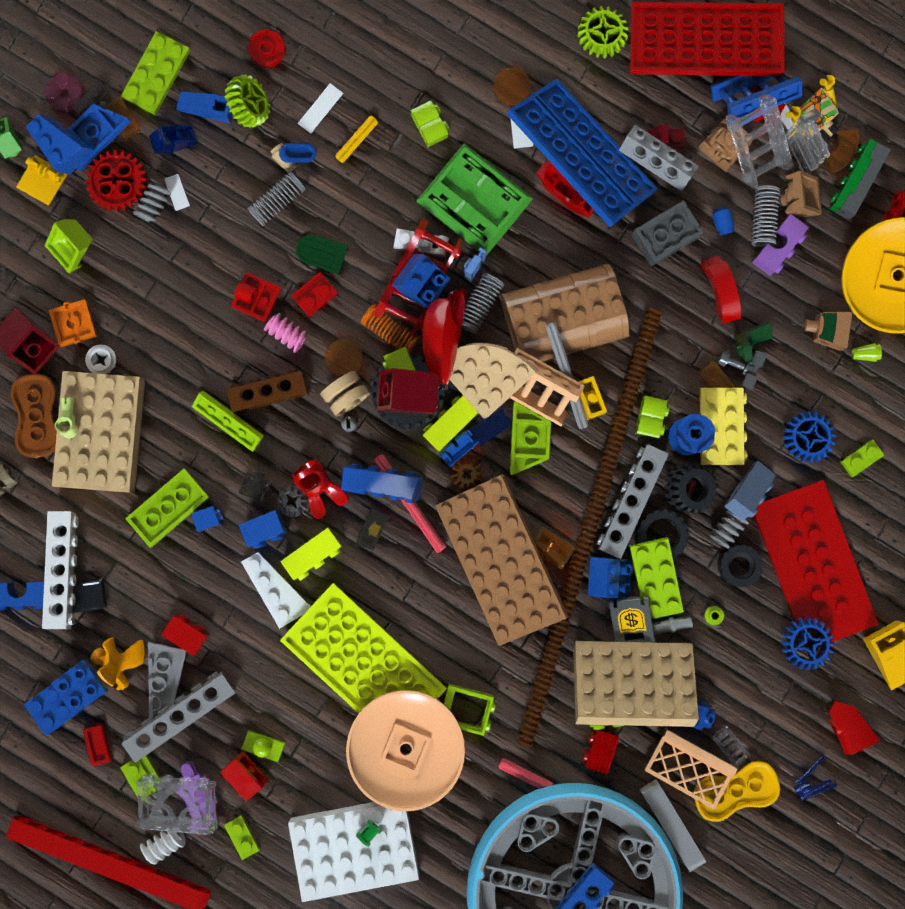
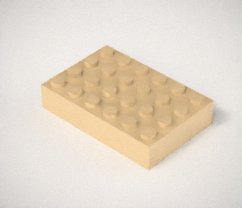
M62 372L58 419L59 415H61V398L66 400L67 398H73V415L78 426V433L75 437L69 439L57 432L52 487L135 493L145 379L136 376ZM67 424L63 431H67L70 428V424Z
M575 641L573 657L576 724L694 727L699 717L692 643Z

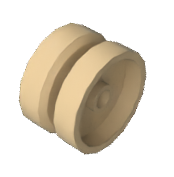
M351 371L338 378L320 393L326 403L333 402L330 409L335 417L350 411L370 395L365 385L357 386L361 379L355 371Z

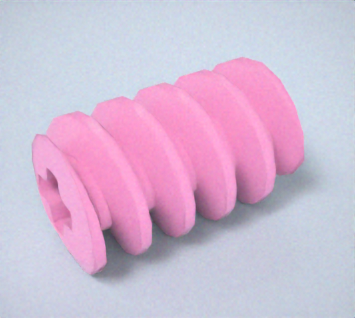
M278 313L268 321L264 331L269 330L268 333L271 336L275 334V339H281L282 344L288 342L287 348L291 349L294 347L293 351L296 353L306 340V331L304 330L299 333L300 326L293 329L294 322L287 325L288 318L285 317L280 320L281 313Z

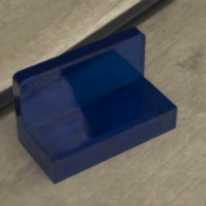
M501 408L472 427L470 432L479 441L478 444L482 446L512 426V423L505 415L504 409Z

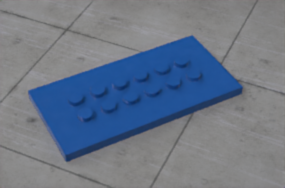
M558 79L553 80L507 112L512 121L609 227L613 226L658 189L627 155L619 151L620 147Z

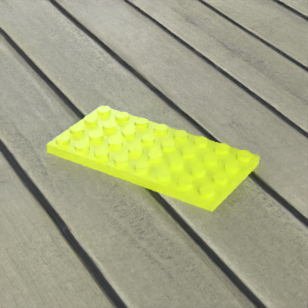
M332 583L280 640L358 713L376 698L390 692L403 690L417 691L438 699L447 689L445 685L335 583Z

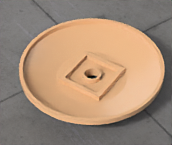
M403 690L384 694L363 708L351 726L347 739L346 756L348 768L354 782L370 800L388 809L414 811L429 807L438 802L453 788L463 767L465 746L463 734L456 718L443 703L421 692ZM403 744L411 746L412 751L409 754L401 752L400 747Z

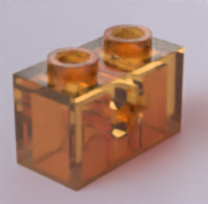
M544 527L541 528L534 539L540 556L561 570L575 549V546Z

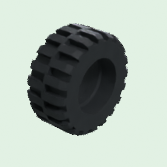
M409 354L416 371L429 372L423 357H415ZM380 366L377 370L378 373L374 376L371 387L372 401L376 410L379 371L385 370L384 366ZM437 391L439 406L436 414L377 412L390 425L400 429L411 430L423 427L430 421L432 422L441 411L445 391Z

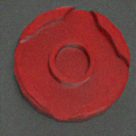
M263 29L251 36L248 52L256 65L271 68L282 62L285 56L286 47L279 33Z

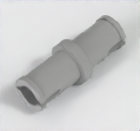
M690 615L675 619L671 617L666 621L653 622L654 633L657 635L670 631L675 633L676 630L693 628Z

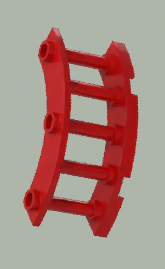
M423 218L373 313L374 316L380 318L383 312L387 313L388 311L413 324L414 328L411 332L413 336L417 330H422L423 318L427 309L406 298L392 286L393 282L413 254H424L416 248L420 239L423 241L425 239L451 253L445 265L424 254L445 274L454 257L458 259L463 249L460 247L463 241L460 238L456 245L453 246L430 234L429 230L425 229L428 221ZM397 296L420 308L422 311L419 317L416 318L391 305V302H389L390 297Z

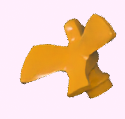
M114 637L102 644L104 649L99 647L92 653L90 660L95 665L102 666L97 671L99 677L112 687L117 683L118 687L116 689L119 691L129 686V680L125 677L123 671L143 664L145 646L143 640H138L124 653H119L115 647Z

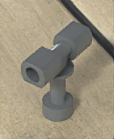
M722 350L717 364L723 367L729 364L741 369V374L744 375L740 387L751 391L757 381V371L763 366L767 354L756 350L753 354V360L744 363L730 357V352Z

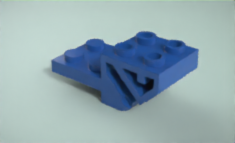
M84 659L53 681L49 687L26 702L24 706L45 736H48L93 704L109 690L88 660Z

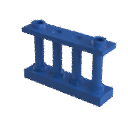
M784 75L732 76L711 84L712 101L725 100L728 108V120L732 124L802 97V79L798 76L788 80ZM776 78L780 84L770 87L767 81ZM758 85L762 91L753 94L749 88ZM741 92L744 98L735 101L731 95Z

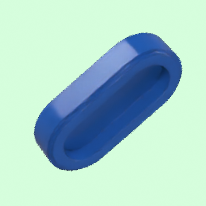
M286 143L280 147L279 157L285 163H309L315 159L316 150L309 143Z

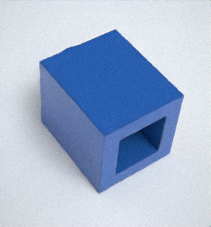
M211 506L191 514L197 532L222 525L221 520L224 519L221 509H217V506Z

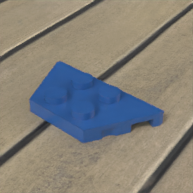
M92 104L67 129L71 134L95 150L77 169L82 171L132 122L131 119Z

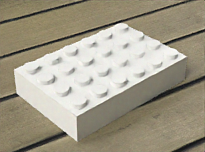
M371 802L292 817L288 822L302 902L419 880V869L408 811H396ZM371 819L381 828L382 832L377 834L370 842L371 845L367 847L356 837V834L361 832L368 824L367 821Z

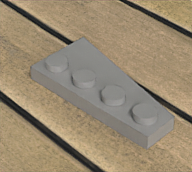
M148 641L149 717L153 719L158 716L157 712L165 706L170 708L174 705L186 651L179 647ZM164 722L157 723V725L167 726Z

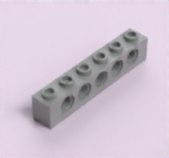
M649 444L645 445L644 448L640 447L636 455L639 459L636 465L633 464L628 473L631 475L628 482H624L620 491L623 494L620 500L617 499L613 505L614 514L612 517H608L604 526L607 529L604 535L600 534L596 543L599 545L598 550L618 559H621L668 457V453ZM644 461H649L651 463L650 471H645L643 469L642 465ZM637 478L643 480L644 485L641 489L636 488L634 484ZM630 495L636 500L634 506L627 504L626 500ZM621 513H625L628 517L625 524L619 522L618 517ZM617 530L620 534V538L617 541H613L610 537L611 532Z
M214 672L207 678L208 681L206 683L195 685L190 689V694L187 696L183 694L175 699V704L170 708L165 706L157 712L158 716L153 719L149 717L143 721L138 730L134 731L132 729L123 736L124 739L121 744L132 760L136 763L234 695L235 689L223 672L219 674ZM213 687L217 690V693L214 696H208L205 691ZM197 699L200 701V705L197 708H193L189 705L190 700ZM177 710L182 711L184 716L181 719H175L172 715L173 712ZM164 722L167 728L160 731L156 728V724ZM141 734H147L149 735L150 740L148 742H142L139 739V736Z

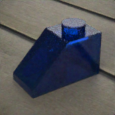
M159 126L149 135L154 154H170L197 144L192 126Z

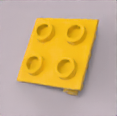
M36 155L32 158L28 157L25 162L28 168L16 188L49 206L68 174L56 172L49 162Z

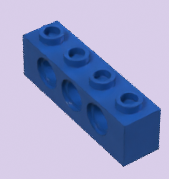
M593 862L555 909H577L574 906L580 901L585 903L581 909H597L604 895L608 896L613 890L614 882L608 874ZM590 886L597 887V891L595 893L587 892Z

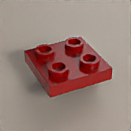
M246 272L243 280L236 287L235 298L230 307L267 323L282 288Z

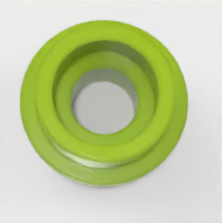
M710 606L706 609L704 617L710 625H719L724 619V612L717 606ZM714 612L718 614L716 619H712V613Z

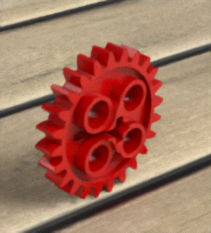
M114 150L113 155L106 151V157L99 154V161L93 159L95 166H88L92 171L85 173L90 177V179L85 180L90 185L86 187V190L91 192L89 197L94 199L93 202L95 204H100L102 209H105L107 206L109 212L114 208L119 213L120 207L126 212L128 205L134 208L133 202L135 201L139 204L138 197H145L142 194V190H147L146 186L143 185L148 183V180L143 178L147 175L146 171H142L144 166L139 164L140 161L137 158L133 159L131 153L126 156L123 150L120 155L116 150ZM106 169H111L108 175H103ZM125 169H130L127 175H122ZM110 187L111 191L108 194H104V190ZM130 187V191L127 194L122 193L124 188Z

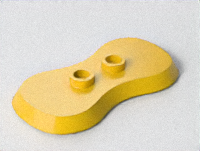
M755 761L747 764L732 776L715 810L696 799L695 803L703 818L708 821L719 822L727 819L739 809L745 807L761 808L773 804L779 797L780 784L776 772L768 763ZM712 775L715 785L723 783L726 776ZM710 776L700 780L702 789L713 786ZM698 783L696 784L694 791L699 790ZM714 789L703 792L705 800L712 803L716 797Z

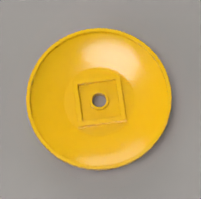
M905 217L882 221L863 232L849 249L842 268L841 282L843 295L853 314L869 327L887 333H905ZM896 270H900L902 277L895 281L893 273Z

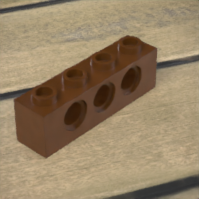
M298 369L287 371V375L273 374L268 376L269 379L261 381V378L251 380L250 384L247 385L242 383L231 385V389H227V394L232 412L236 414L308 396L304 373L302 371L298 372ZM285 381L291 383V387L287 391L282 390V384ZM266 386L272 387L270 395L263 394V389ZM252 390L254 393L253 398L246 400L245 393Z

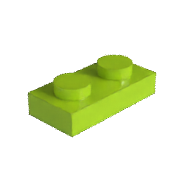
M870 440L840 462L848 474L854 477L883 457L884 454L876 442Z
M243 814L225 823L224 826L242 860L260 850Z

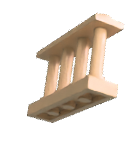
M517 348L514 353L526 358L539 371L510 398L562 426L569 413L564 410L570 399L577 402L585 385ZM536 381L546 385L541 397L531 392ZM553 390L564 395L558 406L547 401Z

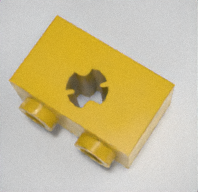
M594 376L578 381L585 385L580 395V400L587 420L607 413Z

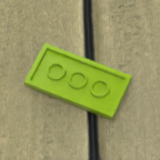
M156 31L126 85L121 98L156 116L189 55L190 48Z
M184 468L125 519L144 542L152 548L210 497Z
M668 537L630 545L641 602L645 604L644 596H649L652 619L683 613Z

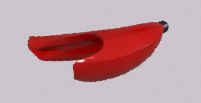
M466 289L453 290L446 299L434 300L425 313L422 330L423 352L429 372L439 374L440 387L438 391L448 390V383L453 372L468 298Z

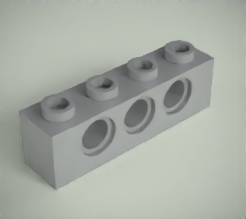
M634 125L619 149L620 152L680 191H683L699 167L637 125Z

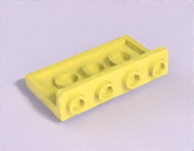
M700 388V414L710 419L715 427L714 443L709 449L700 453V465H744V461H747V451L744 450V442L747 441V432L744 431V423L747 421L744 404H746L747 396L744 393V388Z

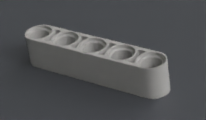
M655 779L640 788L639 790L689 872L706 863L705 858L658 781Z

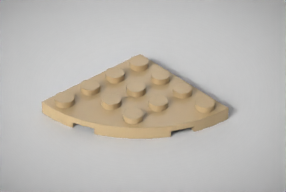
M473 343L458 347L450 381L485 420L539 370L521 355L518 356L506 347L489 343Z

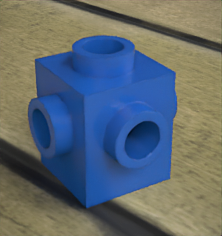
M698 700L699 720L693 728L702 730L703 727L711 728L715 720L716 709L709 707L710 703Z

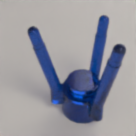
M824 755L801 778L795 781L797 785L793 788L802 801L837 787L836 783L828 785L832 782L830 779L814 787L808 781L803 782L825 758Z

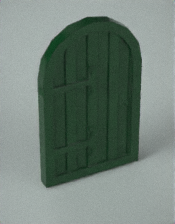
M309 234L303 236L298 241L296 253L301 262L339 275L348 245Z

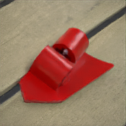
M834 701L829 710L831 717L829 723L835 735L838 736L845 755L857 753L879 742V738L854 706Z

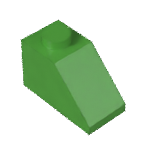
M8 117L0 120V152L5 159L15 157L22 151L21 142Z

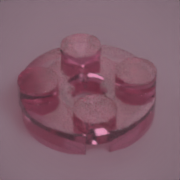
M59 73L53 77L44 89L49 105L61 113L74 112L84 102V88L74 76L67 75L66 73ZM63 90H68L67 93L69 95L67 97H61Z

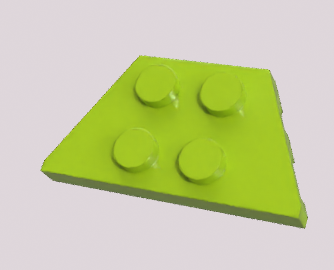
M517 401L513 402L510 475L549 460L551 421L519 404Z

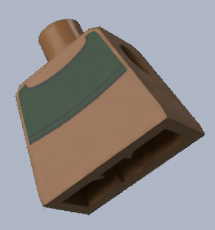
M821 312L816 315L815 321L805 320L804 331L813 332V342L842 351L848 347L852 312Z

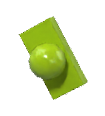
M248 730L241 750L253 753L258 757L279 762L285 742Z

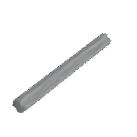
M555 322L546 324V330L561 373L574 379ZM580 397L577 402L570 399L579 429L588 427Z

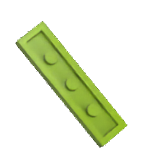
M203 390L196 397L192 405L195 410L252 452L256 450L264 436Z

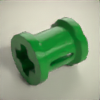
M371 819L367 821L368 824L365 828L356 834V837L367 847L371 845L370 842L373 838L382 832L381 828Z

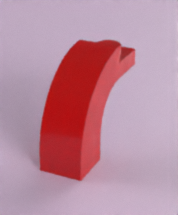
M546 159L536 172V175L542 181L541 185L567 208L588 218L594 209L553 164Z
M719 255L702 260L701 267L713 288L716 313L720 320L725 324L741 319L739 294L727 262H723Z

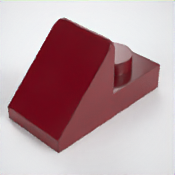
M668 124L646 130V132L672 149L685 148V129H668Z

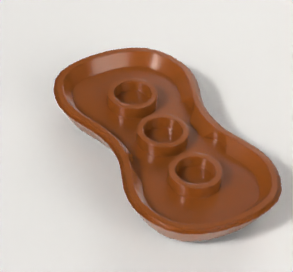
M32 373L20 376L13 382L10 393L18 414L15 445L23 456L30 458L45 457L52 454L56 446L57 430L55 429L52 417L55 386L52 380L44 374Z

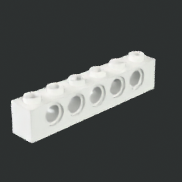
M48 511L42 629H71V625L74 624L75 620L74 613H72V605L75 604L73 586L76 585V575L74 574V566L77 565L75 547L78 545V537L75 533L79 525V519L76 513L71 511ZM66 527L67 532L61 537L60 530ZM65 546L66 552L60 556L59 549ZM63 565L65 572L59 575L58 568ZM60 585H63L64 592L61 595H59L57 593V588ZM61 604L63 612L58 615L56 608Z

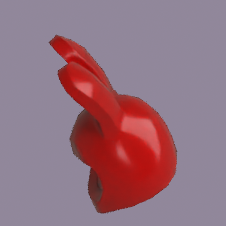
M315 459L301 465L292 475L295 485L308 496L310 511L316 519H322L326 515V507L320 495L321 493L326 492L339 506H343L349 501L347 492L342 491L341 487L331 482L323 465Z

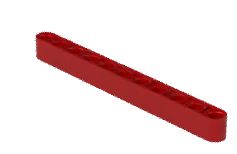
M13 816L6 833V837L12 841L188 909H205L211 895V890L22 816Z

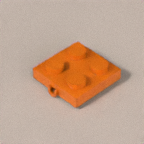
M86 299L74 303L65 302L63 303L64 306L49 310L60 347L74 343L77 344L78 342L82 343L84 340L98 336Z

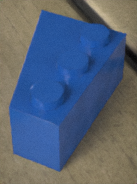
M38 114L26 126L56 172L70 175L95 151L53 118Z

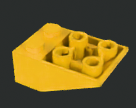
M894 621L863 638L890 690L905 683V622Z

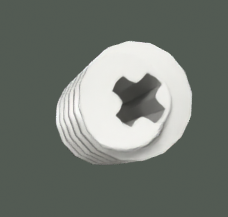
M174 823V830L171 827H167L168 834L161 831V838L154 835V843L148 839L146 841L147 847L143 843L140 844L142 854L151 864H157L165 856L171 855L172 851L176 852L179 847L185 846L184 833L177 824Z

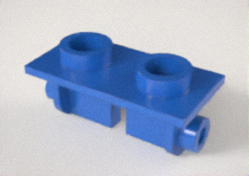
M469 429L463 430L454 439L457 442L455 445L450 442L445 448L441 449L442 452L439 455L450 467L479 443Z

